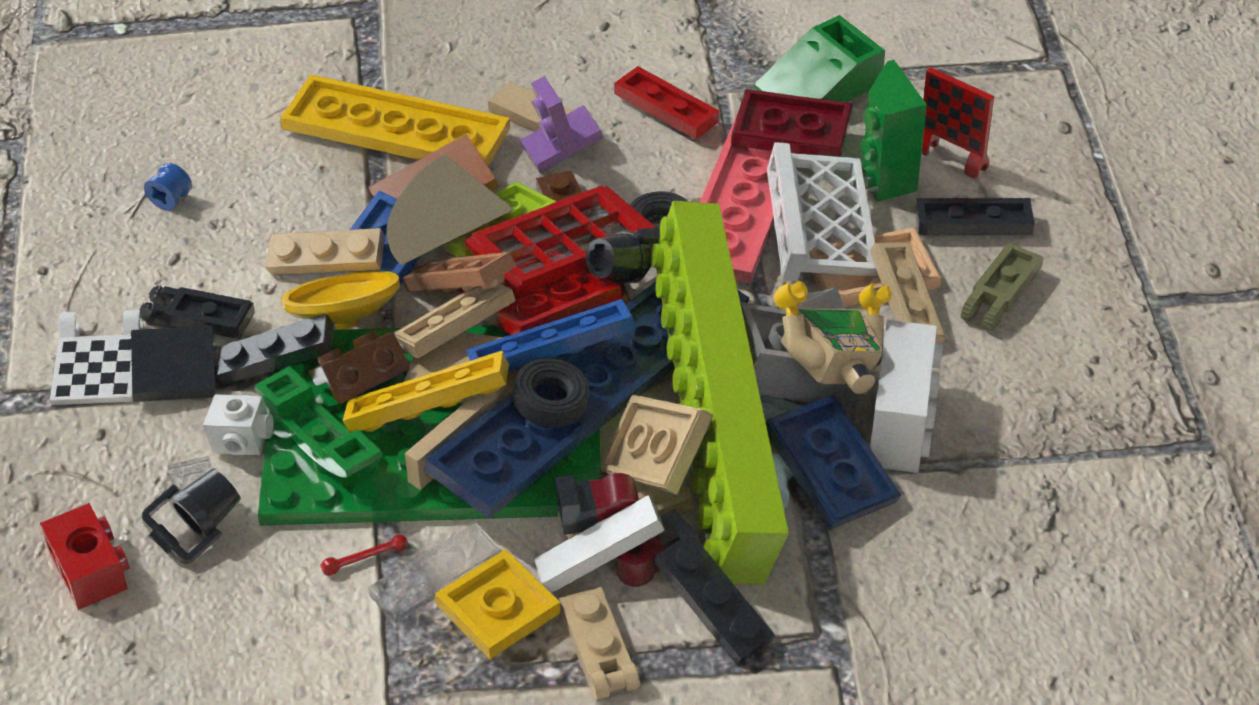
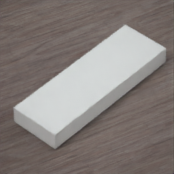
M649 495L534 558L541 584L550 593H553L662 533L664 527Z

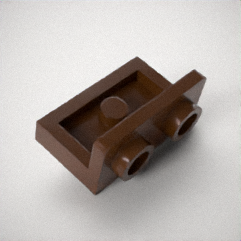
M374 330L353 340L356 348L342 354L340 348H337L318 357L317 360L320 366L308 372L315 386L327 382L336 402L343 403L409 370L410 365L394 332L378 337Z

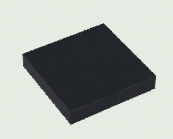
M212 326L131 330L133 402L214 397L216 385Z

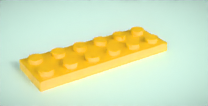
M312 74L309 75L280 117L281 128L284 130L418 160L467 134L487 166L491 163L510 130V117Z

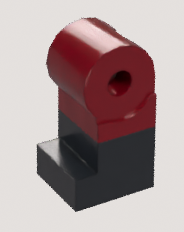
M614 473L603 479L576 483L574 482L573 475L555 477L557 508L564 535L583 532L639 501L634 478L625 473Z
M675 509L660 516L664 527L662 533L616 557L617 576L625 585L640 587L652 581L655 573L661 571L654 563L657 554L686 535L692 533L700 542V536Z

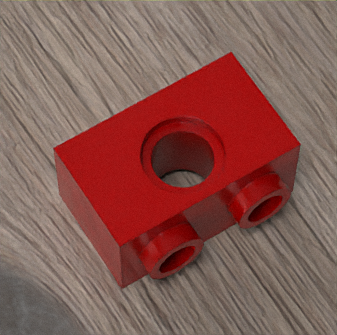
M90 503L40 523L48 552L78 610L128 589L124 571L129 570L130 566L126 555L120 545L112 546L110 541L114 540V536L106 517L97 518Z

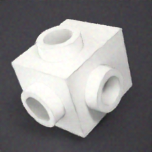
M215 394L203 427L213 453L261 455L266 439H270L273 434L274 421L273 416L267 412L262 396Z

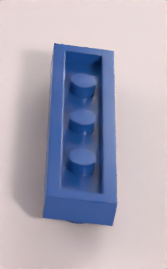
M621 299L467 349L466 352L469 361L503 351L509 363L508 372L522 368L525 364L537 359L553 358L562 354H576L584 350L586 346L602 341H616L626 333L636 331L632 315Z

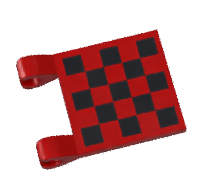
M932 67L926 70L923 97L927 108L922 154L927 156L930 146L935 148L939 144L940 138L970 152L964 167V174L976 180L979 177L980 170L986 171L990 164L987 150L995 96Z

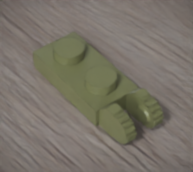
M1008 242L973 286V292L964 303L960 318L971 322L983 302L991 306L984 316L983 328L993 331L1000 323L1004 312L1007 313L1042 268L1044 257Z

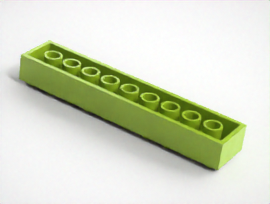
M673 201L668 216H664L661 219L658 244L652 245L651 267L656 268L657 271L656 296L662 298L663 303L661 324L664 329H667L669 336L667 357L669 360H673L674 363L673 390L674 392H679L681 405L700 408L713 415L692 461L691 489L694 494H698V527L704 529L706 538L704 549L733 584H765L789 535L721 209L720 205L716 203Z

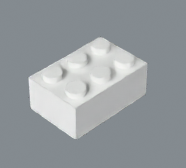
M887 319L870 449L884 469L918 473L920 456L929 458L932 432L924 431L925 428L933 429L936 404L929 401V398H937L940 373L932 372V368L940 369L943 344L935 343L937 326Z

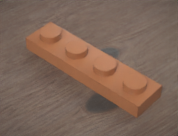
M510 252L438 259L427 262L401 279L408 292L423 290L425 294H430L442 289L444 293H447L459 287H462L463 291H468L477 286H482L485 290L502 283L505 280L503 274L515 268L516 264Z

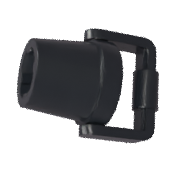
M660 228L638 229L636 232L621 231L611 236L593 240L586 250L585 260L588 270L595 277L609 279L617 284L641 281L651 268V248L653 244H658Z
M212 468L182 490L175 484L170 486L143 510L142 522L151 532L149 536L167 555L172 553L181 563L190 564L219 539L222 532L216 527L241 500V497L229 480L219 471ZM168 501L183 522L203 538L189 553L179 545L180 542L162 524L159 525L151 517Z

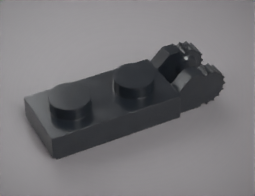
M161 285L153 286L148 294L151 302L143 303L139 309L142 321L150 323V325L154 324L160 327L165 324L175 327L212 326L213 334L241 339L255 314L254 303L250 300L183 287L179 289L167 286L162 287Z

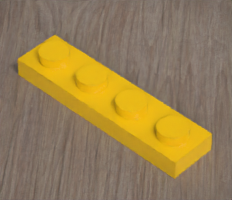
M500 351L351 398L347 402L343 422L350 432L357 429L359 431L371 432L379 429L387 422L400 418L405 420L413 419L423 413V411L438 406L451 407L462 399L473 395L492 394L506 385L509 363L504 352Z

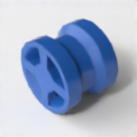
M173 163L162 165L158 169L157 176H152L144 184V191L148 199L155 206L163 210H172L179 203V197L186 196L192 189V181L189 175L181 167Z

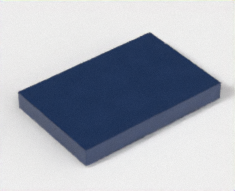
M835 395L766 420L769 439L829 530L895 504L901 497V493Z

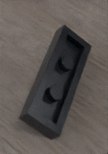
M916 198L915 214L918 235H1033L1035 223L1030 198Z
M327 314L318 315L220 346L215 376L225 386L322 356L331 351L334 323Z
M692 533L657 554L654 563L736 665H739L772 641L775 636L774 633Z

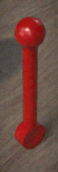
M397 534L390 542L337 560L334 557L326 558L322 561L320 567L324 575L331 576L346 565L393 549L403 551L408 546V539L402 534Z

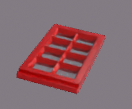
M601 185L472 233V237L465 239V246L474 255L510 252L516 267L503 274L505 277L503 283L512 289L515 294L519 292L524 294L588 269L585 260L586 250L593 240L611 236L621 231L636 232L638 229L656 227L610 187H603Z

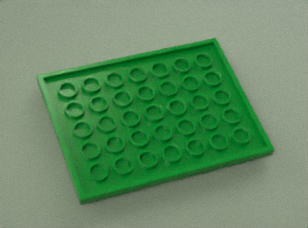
M495 325L472 326L463 332L502 338L511 335ZM402 328L333 330L331 351L340 348L342 354L356 348L353 340L375 330L379 337L390 332L395 333ZM403 351L410 365L413 356ZM318 357L289 365L312 386L314 399L346 428L343 418L348 400L343 403H337L327 382L315 386L308 372L320 366L317 360ZM289 366L273 370V375ZM408 370L355 397L404 382ZM457 403L451 407L438 406L423 411V413L413 419L405 420L400 418L387 422L379 429L371 432L360 431L382 451L383 457L347 478L335 475L315 462L294 442L273 416V434L265 442L258 505L259 525L488 519L436 479H433L421 490L408 482L405 453L464 403ZM600 429L490 519L558 517L555 477L573 475L575 483L601 479Z

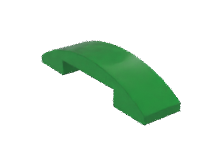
M290 366L255 385L257 394L263 397L265 406L286 433L307 455L329 472L347 478L383 457L382 451L358 429L350 432L314 399L312 386Z

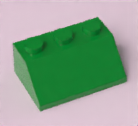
M895 60L887 61L868 92L867 109L863 113L866 128L865 138L861 140L863 153L862 173L865 189L870 191L876 202L918 191L927 104Z

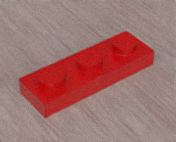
M639 66L614 83L615 95L694 139L699 138L719 122L720 110Z

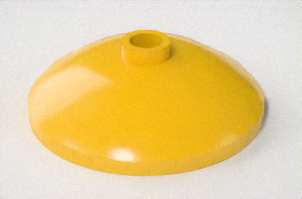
M379 270L357 271L328 276L304 283L287 291L281 297V304L283 310L296 318L303 320L327 314L335 324L336 329H349L359 325V319L374 314L394 297L400 287L399 277L393 272Z

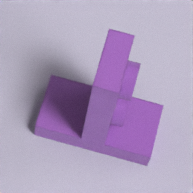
M545 76L531 83L536 96L531 102L541 119L539 121L541 129L522 138L520 141L524 151L539 173L603 139L601 129L584 105L566 114L561 99Z

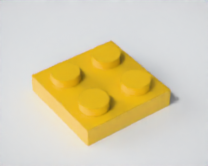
M506 549L435 593L436 605L489 660L561 613L560 601Z

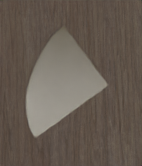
M443 155L424 167L407 185L395 202L387 224L388 244L394 258L400 265H403L514 209L448 156Z

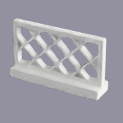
M774 143L767 167L782 280L798 281L801 272L877 277L878 272L870 254L875 240L860 158L791 153L789 143ZM796 167L809 168L816 174L808 179L798 172ZM835 170L851 171L852 178L844 181L833 172ZM824 179L834 186L836 190L829 194L816 184ZM809 192L819 199L820 202L812 206L802 199L801 195ZM845 194L855 201L857 205L850 209L837 199ZM828 206L841 215V217L833 221L821 211ZM813 219L825 229L817 234L808 228L805 223ZM848 221L861 230V233L856 237L842 228ZM833 234L846 243V245L838 250L825 239ZM817 247L827 254L829 258L826 260L810 259L809 251ZM854 249L864 256L867 262H855L847 254Z

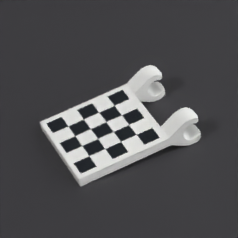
M139 309L124 311L123 335L80 336L81 328L79 323L76 322V312L60 313L59 340L50 395L51 405L133 402L131 330L144 329L143 321L140 320L141 313Z

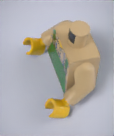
M798 281L793 285L787 282L779 287L774 294V301L777 306L786 311V316L782 317L784 335L781 343L787 349L789 355L797 360L817 382L821 384H848L856 394L867 392L875 382V377L872 374L882 361L884 316L880 315V307L891 299L892 292L890 287L886 284L883 285L875 295L874 283H871L861 291L859 302L867 310V315H864L861 309H798L797 305L807 299V288L802 281Z

